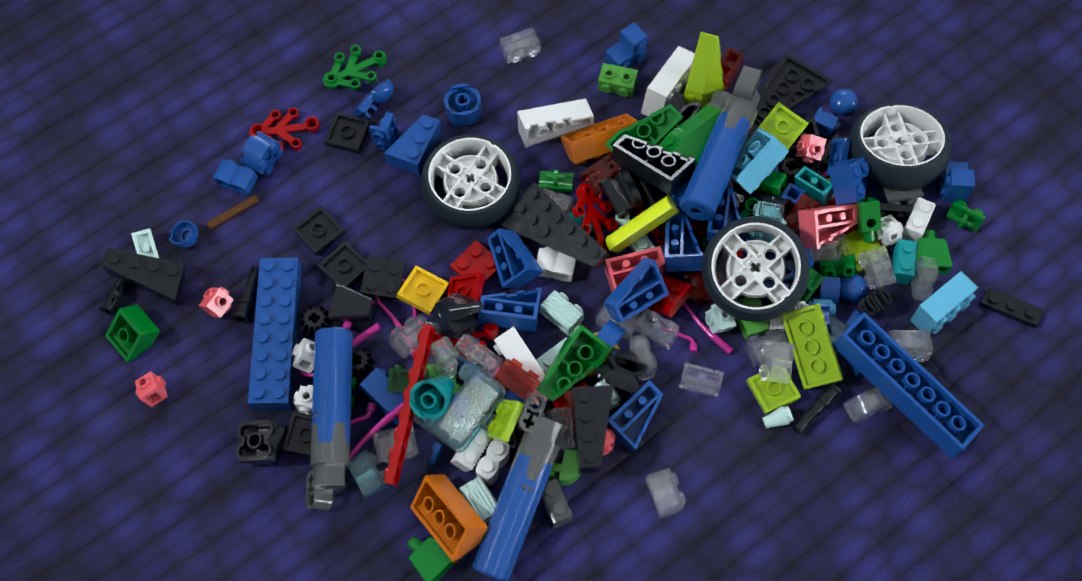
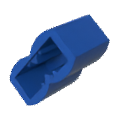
M231 159L229 161L222 160L213 176V180L217 185L246 196L249 195L258 179L253 169L246 165L240 166Z

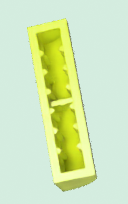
M669 195L665 196L607 236L605 240L608 249L617 253L621 252L677 214L679 210L672 197Z

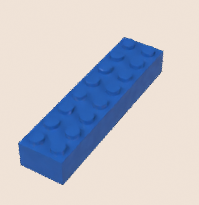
M260 258L248 405L252 411H292L295 367H292L294 359L292 351L297 344L302 266L299 258Z
M865 312L833 343V347L951 459L963 451L984 427V424Z

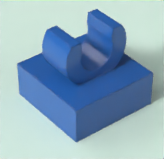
M368 95L359 103L353 113L356 116L363 114L366 119L371 118V115L368 114V109L373 113L377 111L374 105H370L374 100Z

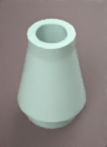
M781 406L767 416L762 417L766 429L790 425L789 422L794 421L788 406Z

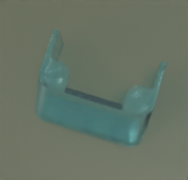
M455 352L453 356L464 364L459 371V377L465 383L449 403L448 409L443 416L436 420L425 418L422 422L414 417L413 422L455 452L460 453L467 449L505 396L506 389L500 382L476 364Z

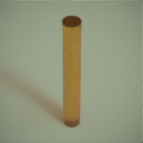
M253 195L208 221L206 224L211 229L259 200L256 195Z

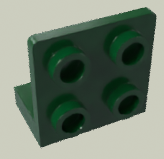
M393 365V368H389L387 372V393H404L405 388H408V372L410 369H405L403 365ZM430 371L425 372L424 380L429 379Z

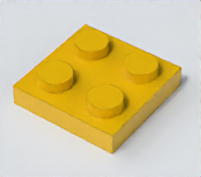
M416 265L398 291L396 298L431 315L435 303L441 299L449 286V282Z

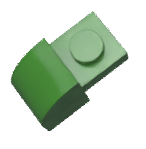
M565 449L562 464L554 463L549 479L559 477V485L566 486L574 483L580 477L581 473L578 474L576 451Z

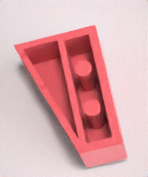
M857 204L831 205L798 211L800 240L805 249L817 250L825 242L833 240V237L837 234H842L858 223Z
M661 246L606 259L604 270L611 292L618 287L644 257L655 260L660 273H664L666 264Z

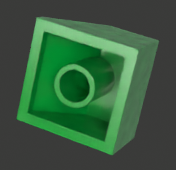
M138 305L119 308L105 337L128 363L153 345L160 330Z

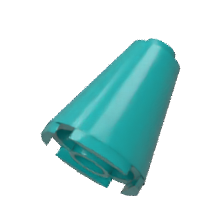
M444 375L417 382L410 390L409 403L413 412L423 419L436 420L443 416L448 409L455 389L454 381L449 376Z

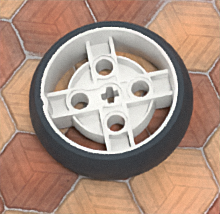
M887 103L872 108L855 123L849 137L851 159L865 157L869 165V175L864 178L877 186L890 190H914L932 183L943 173L951 157V139L943 122L927 109L909 103ZM876 132L874 137H867L870 134ZM935 155L931 159L923 162L926 156Z
M474 134L453 137L436 147L427 158L421 174V191L429 209L443 222L461 229H479L498 222L516 203L521 186L518 165L508 149L492 138ZM497 164L507 174L508 183L506 188L498 184V175L495 170ZM437 175L443 178V187L447 194L443 200L436 194L434 189V181Z
M744 217L725 225L710 240L702 260V278L706 291L712 301L725 313L744 321H768L785 314L801 299L809 280V259L800 238L785 224L767 217ZM747 232H763L776 238L770 243L761 240L744 242L738 235ZM723 249L729 255L726 262V276L728 280L719 286L716 277V261L719 252ZM740 250H743L747 253L748 256L744 259H740L737 257L736 253ZM767 252H773L776 258L773 260L766 259L765 254ZM791 252L795 262V278L790 290L782 283L785 276L783 257ZM751 266H754V267L759 266V267H760V268H759V273L756 272V271L751 272V271H752V267H751ZM737 278H744L746 284L740 287L736 285L735 280ZM771 279L774 282V286L772 288L765 287L763 284L764 280ZM740 295L750 298L767 296L773 304L764 307H748L735 302V300Z

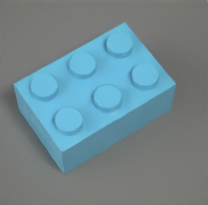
M758 128L745 142L730 179L751 194L772 173L776 165L784 160L789 151L776 137Z
M960 271L919 305L910 321L926 337L931 333L935 335L943 328L942 325L944 323L951 322L959 311H964L970 305V302L976 297L974 293L978 287Z

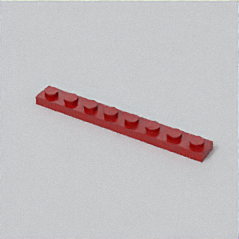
M423 324L422 329L418 332L417 339L419 343L417 349L415 348L413 352L414 363L408 372L409 384L408 388L406 387L404 390V404L398 414L400 421L398 427L394 430V445L389 450L388 457L390 462L384 471V483L394 487H398L415 417V413L409 403L410 390L417 382L424 380L434 339L435 329L429 324Z

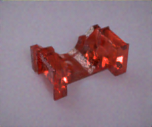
M613 152L581 172L580 182L583 183L586 180L585 183L592 187L594 195L601 199L602 189L600 188L601 184L599 181L613 175L616 177L618 171L623 168L613 161Z

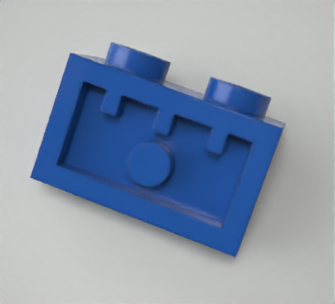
M386 112L384 118L380 120L379 127L374 125L369 127L374 146L380 150H388L398 137L399 131L393 113Z

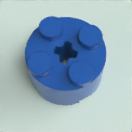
M468 84L452 86L444 97L447 118L454 126H468L477 123L482 112L481 98L478 90L470 87Z
M258 131L256 132L258 135H252L246 141L241 152L244 154V157H240V161L259 174L266 173L269 175L274 168L273 164L282 156L283 150L278 141Z

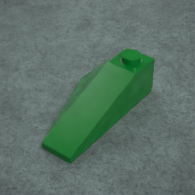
M669 104L650 114V116L634 122L631 126L617 131L605 145L613 152V144L626 134L646 141L647 145L658 146L684 117Z
M708 104L669 132L658 146L663 147L664 151L673 153V151L680 153L681 157L687 159L689 157L695 158L696 168L721 109Z
M578 325L574 327L536 390L552 402L555 401L574 384L599 367L612 347L584 326Z

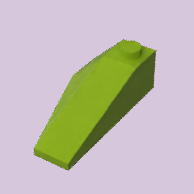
M700 32L684 93L685 105L697 102L701 105L700 109H702L706 104L710 103L713 92L724 91L719 36Z

